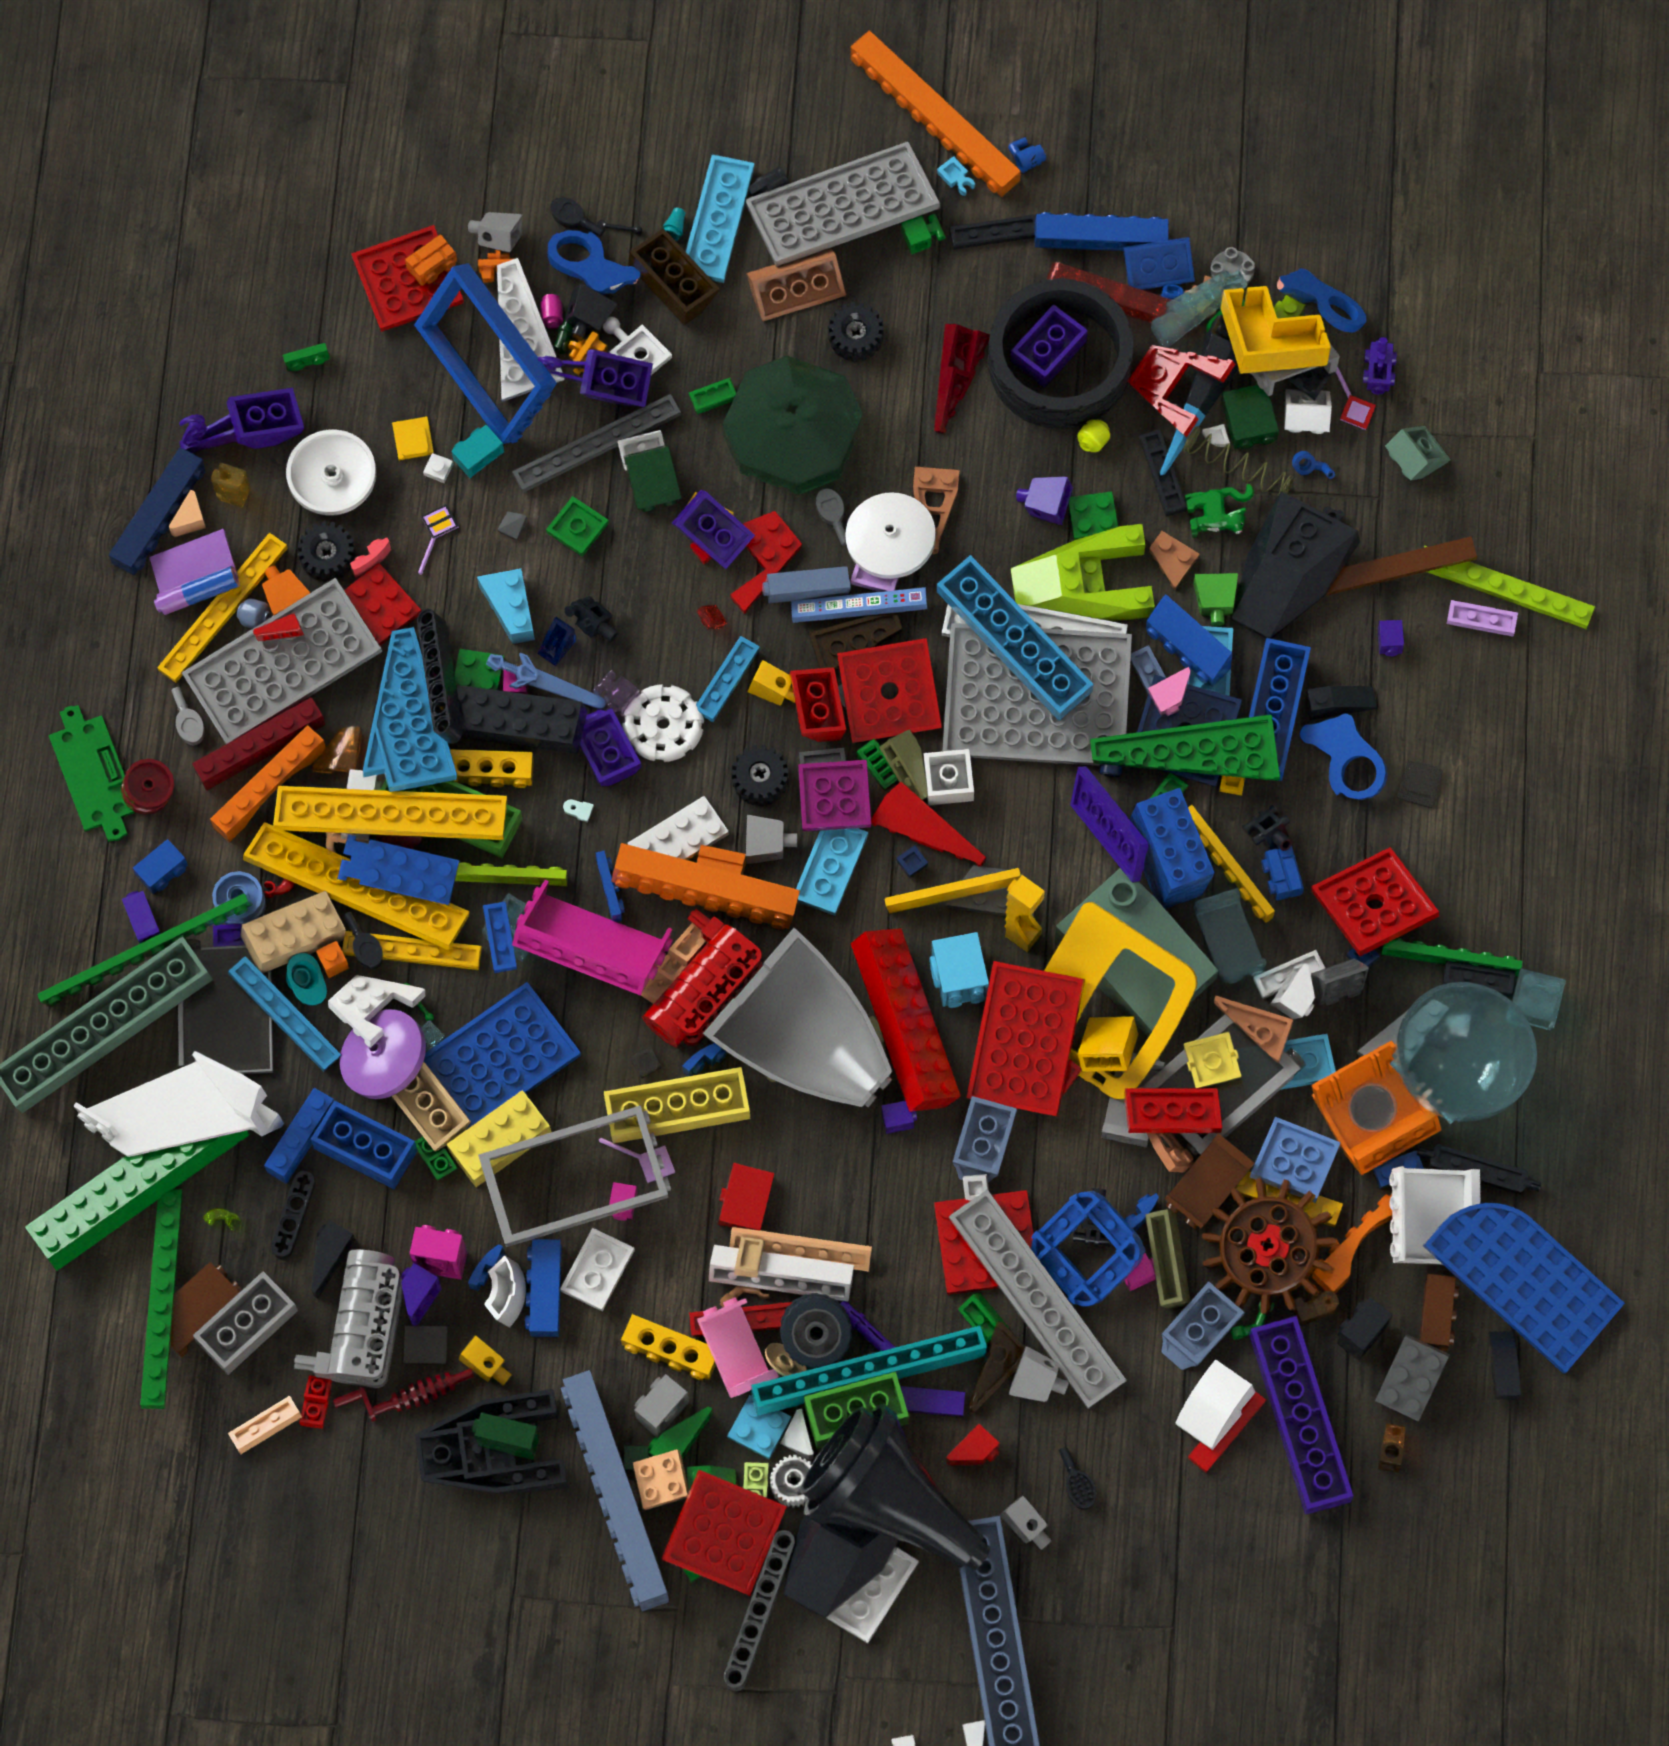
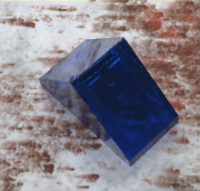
M556 616L537 654L556 666L576 642L575 629Z

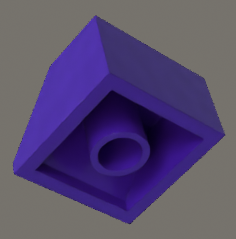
M414 1263L411 1268L407 1267L403 1272L401 1284L408 1316L412 1326L417 1327L442 1288L437 1276Z

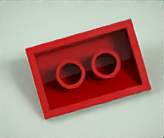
M835 668L790 671L801 735L817 742L841 740L846 731Z

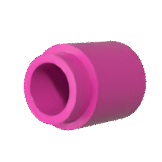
M555 294L543 296L540 303L543 324L550 329L558 328L563 323L562 301Z

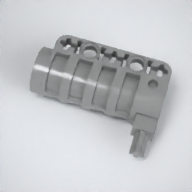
M351 1250L348 1252L331 1352H317L316 1357L296 1355L294 1361L295 1369L314 1371L316 1377L331 1379L349 1385L381 1388L387 1383L403 1297L402 1279L398 1269L394 1266L395 1259L393 1257L370 1250Z

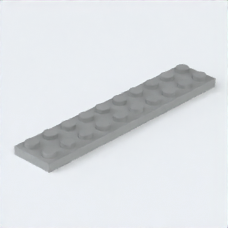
M985 1190L949 1216L953 1225L1053 1361L1059 1364L1060 1372L1069 1381V1384L1087 1409L1127 1381L988 1190Z

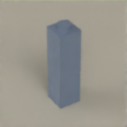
M847 566L767 574L766 582L762 583L763 595L768 597V603L849 595L851 587Z

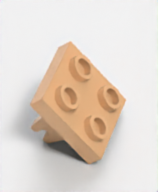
M679 1450L633 1463L643 1509L648 1510L687 1498L689 1488Z

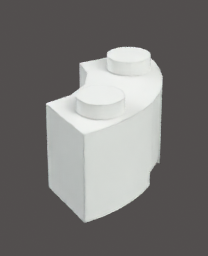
M504 1256L488 1271L492 1279V1290L490 1297L484 1305L496 1320L510 1327L518 1318L523 1308L526 1296V1283L518 1263Z

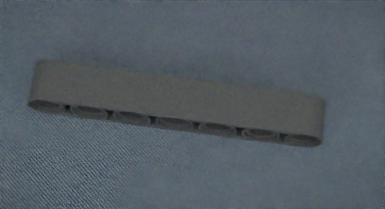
M779 1531L773 1538L725 1670V1685L731 1691H740L746 1685L792 1558L795 1540L794 1536L788 1531ZM786 1538L791 1544L788 1548L783 1549L777 1545L778 1541ZM773 1561H779L783 1564L782 1568L778 1571L771 1570L769 1565ZM766 1583H771L775 1588L771 1593H764L761 1587ZM756 1606H764L766 1613L762 1616L755 1615L753 1610ZM755 1628L758 1631L757 1637L753 1639L747 1638L745 1636L746 1630ZM740 1651H747L750 1657L747 1661H740L737 1659V1654ZM737 1673L741 1675L742 1680L738 1684L730 1683L728 1679L731 1674Z

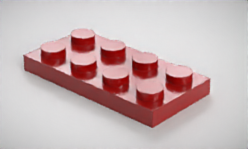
M1125 1088L1124 1098L1128 1133H1221L1222 1131L1218 1088Z

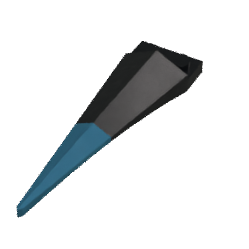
M1221 315L1215 318L1206 335L1201 356L1207 357L1209 355L1226 361L1230 359L1236 365L1224 382L1196 370L1184 410L1196 415L1199 419L1195 426L1200 425L1239 369L1225 321ZM1177 429L1160 475H1164L1186 443L1187 438Z

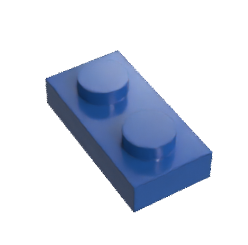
M1417 1150L1390 1159L1373 1169L1380 1189L1391 1186L1389 1178L1393 1168L1402 1166L1408 1169H1424L1419 1156H1417Z

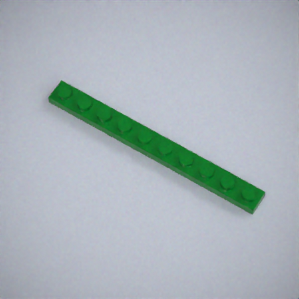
M245 893L38 993L39 1000L45 1005H56L62 1001L63 997L69 994L70 996L79 994L83 991L82 988L89 984L91 986L97 985L103 981L104 977L110 974L111 976L118 975L124 971V967L131 964L132 966L144 962V958L151 954L153 956L157 955L182 936L186 940V937L192 934L195 936L206 932L207 927L213 924L217 926L225 923L229 916L234 914L237 916L247 912L248 907L252 906L253 903Z
M172 1189L170 1192H166L157 1202L140 1401L141 1409H165L183 1201V1191L180 1189Z

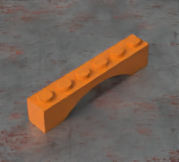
M307 725L210 818L213 828L230 843L247 826L256 811L278 786H281L303 768L311 765L326 750L324 740Z
M1392 1194L1390 1196L1384 1195L1377 1203L1379 1207L1374 1212L1368 1211L1361 1219L1363 1223L1358 1228L1353 1226L1345 1235L1347 1239L1342 1244L1338 1242V1246H1334L1329 1250L1331 1255L1325 1261L1322 1258L1319 1260L1327 1262L1334 1268L1333 1273H1326L1315 1268L1311 1278L1331 1297L1348 1282L1351 1262L1361 1242L1377 1227L1393 1219L1390 1208Z

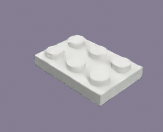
M592 1228L560 1291L603 1312L635 1251L634 1247Z

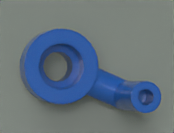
M1307 451L1296 453L1292 459L1293 468L1301 475H1307L1313 470H1319L1329 479L1335 477V472L1327 463L1316 461L1311 453ZM1305 458V462L1303 464H1299V462Z

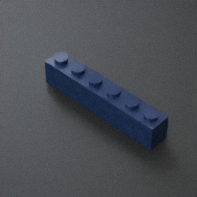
M179 447L109 553V558L113 565L132 575H135L138 570L144 567L146 557L156 549L158 539L169 529L171 519L178 512L190 490L193 491L196 481L201 480L204 476L205 465L203 459Z

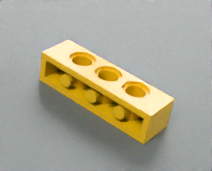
M450 749L457 773V780L453 781L457 783H468L470 786L490 784L493 787L513 785L516 788L532 786L534 766L532 752ZM461 766L470 767L466 772L459 771ZM489 766L492 767V770L484 773L481 771L482 768ZM508 767L515 768L513 773L507 774L504 772Z
M632 1314L621 1339L626 1351L633 1354L643 1353L647 1355L646 1358L655 1363H659V1361L665 1362L669 1368L681 1372V1370L690 1372V1376L702 1381L703 1378L710 1380L716 1363L708 1344ZM646 1336H651L655 1340L651 1345H644L642 1339ZM667 1345H674L676 1347L675 1352L672 1354L665 1353L663 1349ZM688 1354H696L698 1359L693 1363H689L685 1360Z

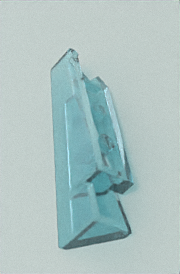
M1239 270L1232 274L1225 271L1166 303L1167 314L1151 321L1152 332L1162 347H1170L1221 307L1224 290L1244 289L1247 287V281Z

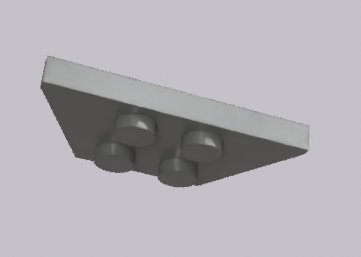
M973 865L963 880L1007 870ZM1008 887L946 901V908L1006 917Z

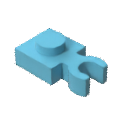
M954 156L937 169V174L951 188L954 185L958 186V191L961 195H966L964 185H969L972 189L975 188L973 179L966 177L968 171Z

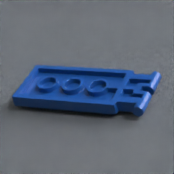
M347 835L343 854L351 855V861L342 859L337 879L344 881L347 880V877L360 879L359 884L450 905L460 860L371 839L368 844L356 841L357 836Z

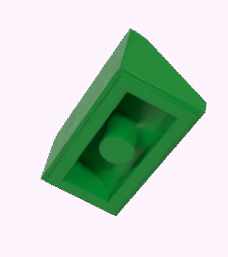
M981 1293L973 1294L958 1308L959 1312L972 1327L981 1326L986 1345L990 1344L998 1321H1002L1009 1329Z

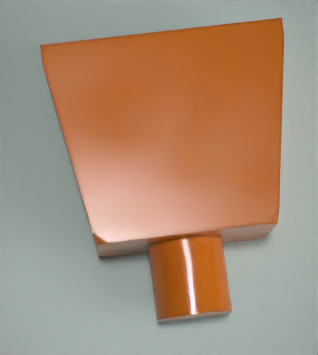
M271 566L265 570L264 573L268 580L262 584L273 616L310 594L308 589L291 570L280 573L276 566Z

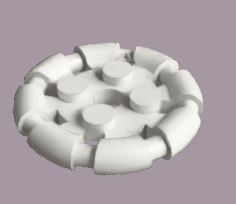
M654 685L645 688L638 697H633L624 711L625 723L622 724V728L637 754L651 761L657 759L670 762L684 757L687 751L693 750L696 747L703 733L701 727L704 723V716L698 711L697 701H693L690 693L673 685L671 687ZM662 696H670V702L661 701ZM648 701L650 704L645 709L642 704ZM683 704L688 707L684 712L681 709ZM634 719L641 720L640 725L634 724ZM665 719L670 724L667 728L661 729L657 726L658 721ZM686 723L693 724L692 728L686 729ZM645 736L647 741L642 743L639 739ZM681 738L684 743L679 746L675 742ZM657 746H658V747H665V750H664V751H659V750H656V749H657Z

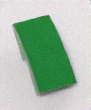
M423 1136L415 1141L418 1153L437 1181L457 1169L446 1149L442 1148L434 1151Z

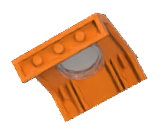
M1392 1040L1312 1085L1313 1099L1336 1140L1341 1142L1340 1147L1343 1153L1361 1175L1442 1130L1438 1115L1434 1110L1428 1111L1401 1065L1397 1047Z

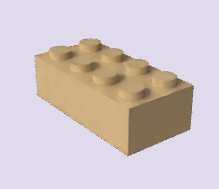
M324 891L242 924L240 936L257 969L261 973H265L287 964L292 956L298 953L311 954L335 941H343L346 929L327 892Z

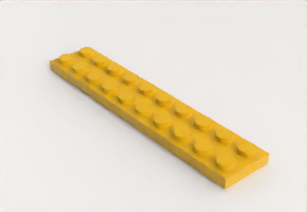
M278 786L273 827L274 830L503 840L507 796Z
M266 822L263 823L243 854V860L314 892L321 893L326 891L330 899L447 950L450 949L469 917L468 910L452 903L446 905L359 884L360 879L347 877L346 881L337 879L342 859L351 861V859L287 831L274 830L273 825Z

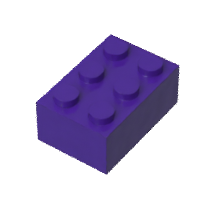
M1053 304L1011 350L1010 362L1045 388L1087 342L1088 330Z

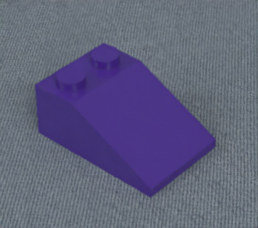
M700 490L672 522L688 539L725 569L755 536L704 490Z

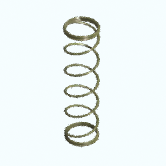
M1195 426L1191 431L1183 449L1186 453H1195L1209 439L1205 453L1207 464L1213 463L1227 449L1224 460L1225 473L1235 470L1246 457L1242 472L1244 483L1253 480L1264 468L1261 479V491L1263 493L1268 492L1283 477L1280 492L1288 494L1293 484L1294 476L1290 475L1284 483L1286 472H1283L1269 489L1263 490L1267 462L1262 465L1248 481L1244 480L1249 453H1246L1238 464L1227 472L1226 461L1230 443L1225 446L1215 459L1208 462L1207 454L1212 433L1207 436L1196 450L1189 452L1199 435L1200 427Z

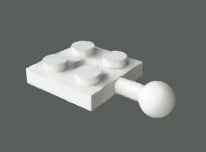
M608 317L603 324V329L606 333L614 334L621 341L609 353L653 363L651 375L672 358V354L643 325L628 336L620 328V322L615 317ZM638 351L647 353V356L643 359H637L634 355Z

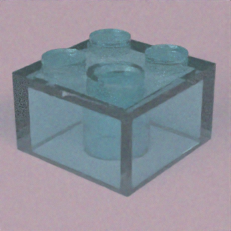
M1521 968L1507 1019L1552 1031L1556 1023L1566 980Z

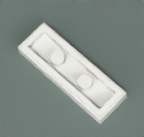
M1314 950L1254 976L1253 980L1262 998L1265 999L1278 993L1295 965L1307 964L1310 976L1313 972L1325 969L1317 951Z

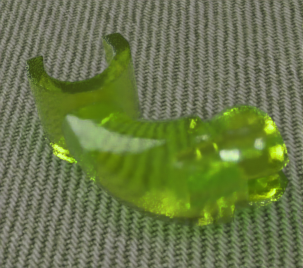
M222 1208L210 1209L203 1216L204 1221L208 1225H213L215 1221L225 1219V1223L232 1230L234 1229L230 1224L232 1219H237L241 1222L237 1214Z

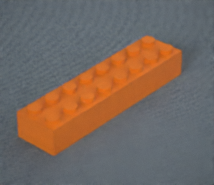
M624 843L620 845L611 880L620 888L632 887L638 889L643 894H659L661 898L666 900H673L674 898L681 900L683 904L688 906H704L706 910L711 912H717L718 910L727 912V915L730 917L739 918L742 916L749 918V921L753 923H768L773 928L780 930L789 929L800 892L798 889Z

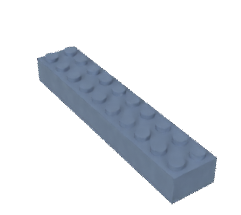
M588 1370L563 1379L564 1387L560 1388L566 1407L571 1405L572 1409H569L568 1412L573 1428H579L576 1435L581 1451L585 1449L587 1451L583 1455L589 1473L594 1471L595 1475L591 1476L596 1494L602 1495V1498H599L604 1517L609 1516L610 1518L606 1522L611 1538H617L618 1542L614 1543L619 1561H625V1565H622L627 1584H633V1587L629 1589L635 1607L640 1605L641 1610L645 1611L668 1603L667 1591L591 1372Z
M1000 1516L971 1520L968 1522L983 1534L982 1542L991 1547L988 1556L977 1570L973 1571L966 1565L959 1568L988 1745L1039 1746Z

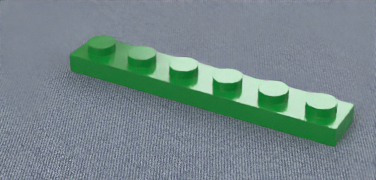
M1400 938L1384 944L1381 954L1446 965V961L1514 971L1515 976L1518 977L1523 962L1513 956L1495 957L1494 954L1489 952L1477 954L1463 948L1452 950L1444 945L1427 946L1424 942L1413 941L1412 943L1403 942Z

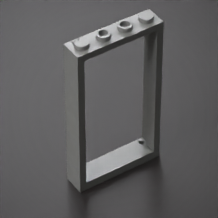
M640 1105L479 1154L478 1156L505 1246L509 1247L668 1198L667 1191H671L668 1178L662 1177L660 1169H663L664 1165L661 1155L656 1156L654 1147L658 1145L654 1132L649 1134L647 1125L651 1124L647 1110L642 1112ZM637 1117L659 1190L512 1235L490 1160L628 1118Z

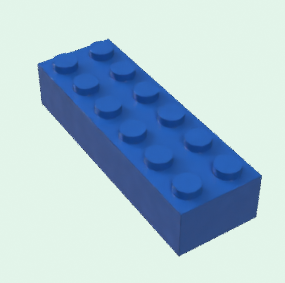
M1266 638L1249 717L1272 714L1280 780L1277 781H1282L1311 647Z

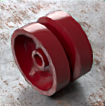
M141 759L133 763L126 771L121 786L122 799L127 807L143 815L155 814L162 810L169 802L174 787L171 771L162 762L154 759ZM144 784L150 785L151 788H146Z

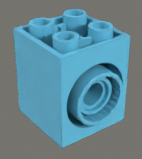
M978 933L932 941V956L929 957L933 983L935 988H939L943 1007L955 1008L961 1006L962 1003L970 1001L973 1004L983 1002L987 996L989 983Z

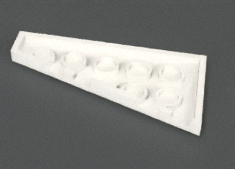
M516 258L497 265L499 305L537 356L556 357L519 259ZM500 340L502 402L531 392L535 386ZM556 368L557 372L562 373L561 368ZM552 375L556 382L564 380V378Z

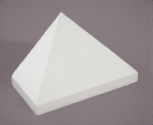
M798 1409L780 1444L807 1460H812L813 1451L802 1409Z

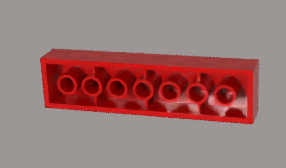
M901 928L865 931L850 944L909 1112L946 1108L961 1097L903 931Z

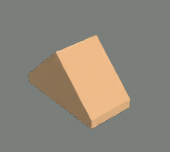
M192 490L188 493L169 525L171 535L174 537L206 528L196 494Z

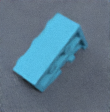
M516 569L478 576L479 588L488 600L490 607L498 617L512 644L535 640L522 570Z

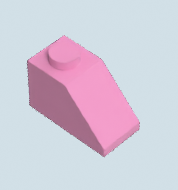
M1189 667L1148 688V692L1161 716L1164 714L1170 716L1179 711L1178 707L1182 705L1191 676Z

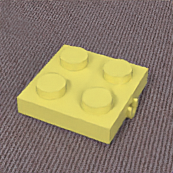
M1229 1032L1184 1043L1188 1060L1186 1064L1188 1065V1071H1191L1195 1088H1204L1241 1078L1237 1062L1239 1058L1238 1053L1233 1048Z

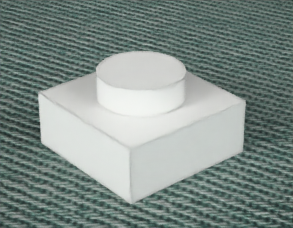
M432 453L423 471L424 476L445 483L453 466V461Z
M987 1174L963 1177L966 1200H973L985 1190L989 1191Z

